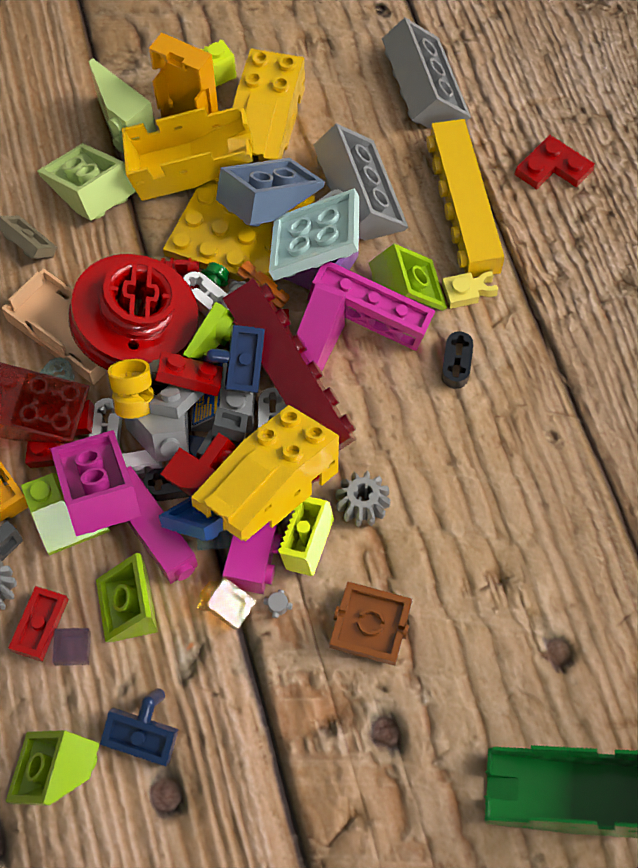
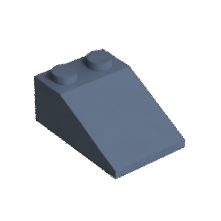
M291 158L221 167L216 200L225 206L229 212L242 219L245 224L259 226L262 223L273 222L322 189L325 181Z

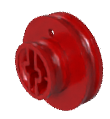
M118 254L98 260L80 275L72 292L68 322L71 335L83 354L98 366L108 370L111 365L126 359H141L147 363H152L153 360L159 359L161 351L182 356L196 331L198 306L194 293L188 283L170 266L148 256ZM135 298L138 299L137 315H134Z

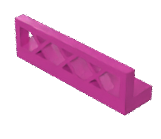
M331 261L324 263L320 267L312 282L307 299L308 301L310 300L317 282L346 292V319L415 351L419 347L435 313V310Z

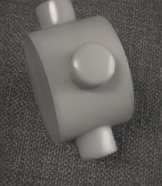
M279 589L278 592L271 594L269 598H264L263 604L268 605L273 618H278V616L286 613L287 610H292L293 603H288L284 590Z

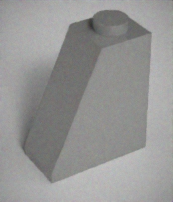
M187 411L179 419L151 413L140 418H125L126 429L156 462L171 460L179 447L189 453Z

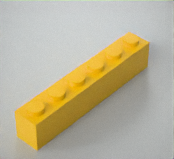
M465 119L432 123L431 134L426 137L427 150L429 153L433 152V172L435 175H439V194L441 198L445 197L446 200L444 205L447 221L451 220L452 242L453 244H458V265L460 268H464L465 273L471 272L473 278L492 271L493 275L501 274L505 256Z

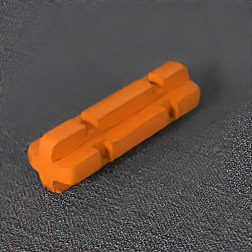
M249 261L244 262L238 269L237 275L244 281L255 278L261 284L266 282L276 297L272 300L273 304L278 309L283 308L289 301V294L283 289L279 291L277 289L278 285L261 271L257 272L255 270L256 267Z

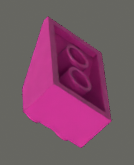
M114 430L50 448L76 536L92 533L102 528L141 517L134 487Z

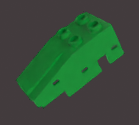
M531 745V748H488L487 771H485L487 775V795H484L486 824L570 834L638 838L637 750L615 749V754H599L597 748Z

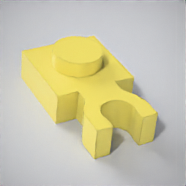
M492 271L485 272L478 278H473L471 272L443 278L442 287L449 308L476 304L479 302L480 296H497L499 290L497 285H485V283L493 281L494 275Z

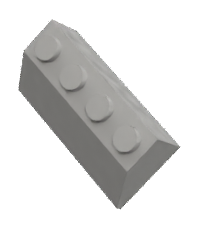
M404 17L382 40L386 48L385 55L393 67L392 73L400 85V94L408 106L410 119L414 123H420L430 129L432 123L459 119L469 120L471 118L439 37Z
M336 123L314 144V148L318 156L317 161L323 169L326 177L325 182L330 191L337 189L345 192L355 188L359 196V238L370 240L405 231L408 228L407 222L374 140Z

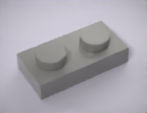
M169 384L149 402L150 413L179 419L205 393Z

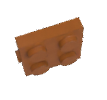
M347 581L340 607L336 606L333 620L336 622L329 648L395 666L402 639H406L409 625H406L412 598Z

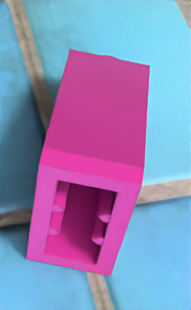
M317 282L297 334L307 347V351L304 354L309 363L315 361L322 372L345 326L346 292Z

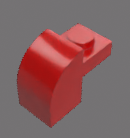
M220 433L216 435L200 459L179 447L160 475L192 497L237 447Z

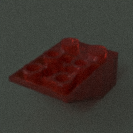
M0 362V438L13 441L60 444L73 442L90 385Z

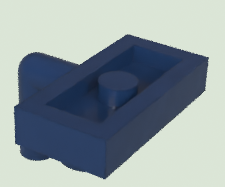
M232 325L229 351L210 349L203 354L202 359L204 362L227 363L225 390L258 393L265 329Z
M157 688L144 697L138 716L116 708L109 710L100 745L167 766L171 760L179 729L151 720L154 708L164 700L165 692Z

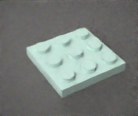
M355 188L287 212L274 221L269 273L274 281L284 277H291L298 272L312 267H320L324 263L339 258L349 257L353 253L358 252L359 196Z

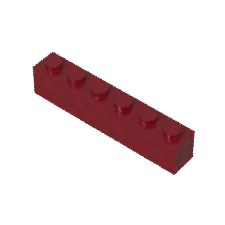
M252 278L222 299L238 325L265 329L261 364L285 404L294 407L339 435L340 451L356 440L352 433L356 430L353 422L347 414L342 416L336 405L340 403L337 396L330 387L325 389L320 381V378L323 377L320 368L315 361L309 363L304 354L307 351V347L298 334L292 335L288 328L291 325V321L282 308L277 310L272 300L276 297L266 282L261 284L255 278Z

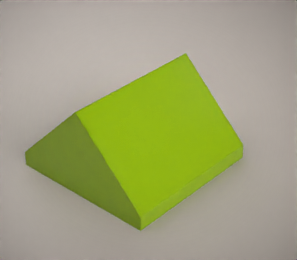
M135 553L96 579L105 642H115L158 632L147 568L142 555Z

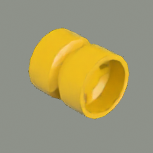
M126 359L111 365L107 373L110 388L113 391L112 400L116 415L122 418L133 419L150 414L149 402L155 398L154 390L151 387L150 365L141 359Z

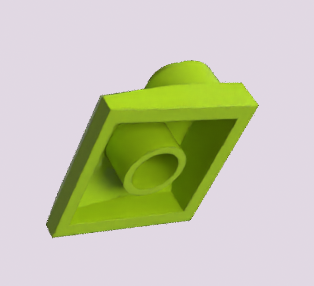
M215 302L182 356L203 362L202 356L210 349H216L219 344L225 347L230 340L231 326L235 325L231 312L223 305Z

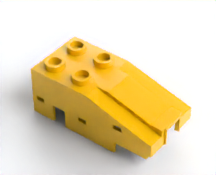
M250 48L237 88L233 108L239 107V109L243 108L245 111L247 124L252 134L254 148L252 155L258 156V162L282 159L284 150L287 151L298 114L297 101L301 104L305 90L304 57Z
M203 107L156 119L155 122L160 131L148 133L143 123L122 128L126 176L141 201L196 188L218 178L221 167L253 162L252 134L243 108L234 107L207 114Z
M288 405L241 442L191 497L192 506L206 515L207 518L211 517L212 510L222 517L223 530L229 531L241 541H247L268 522L269 527L273 528L311 496L312 480L318 475L319 485L322 486L338 473L339 435Z

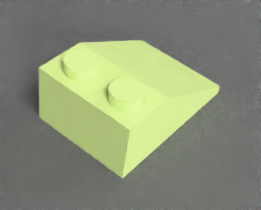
M92 58L89 61L98 101L113 137V144L121 153H124L122 128L143 123L148 133L156 132L151 102Z
M84 143L37 171L39 176L77 214L90 221L102 217L105 211L115 205L124 203L130 195L136 192L126 176L125 163Z

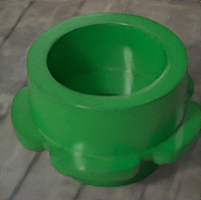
M210 262L206 269H202L201 273L218 287L228 285L227 278L230 273L224 266Z

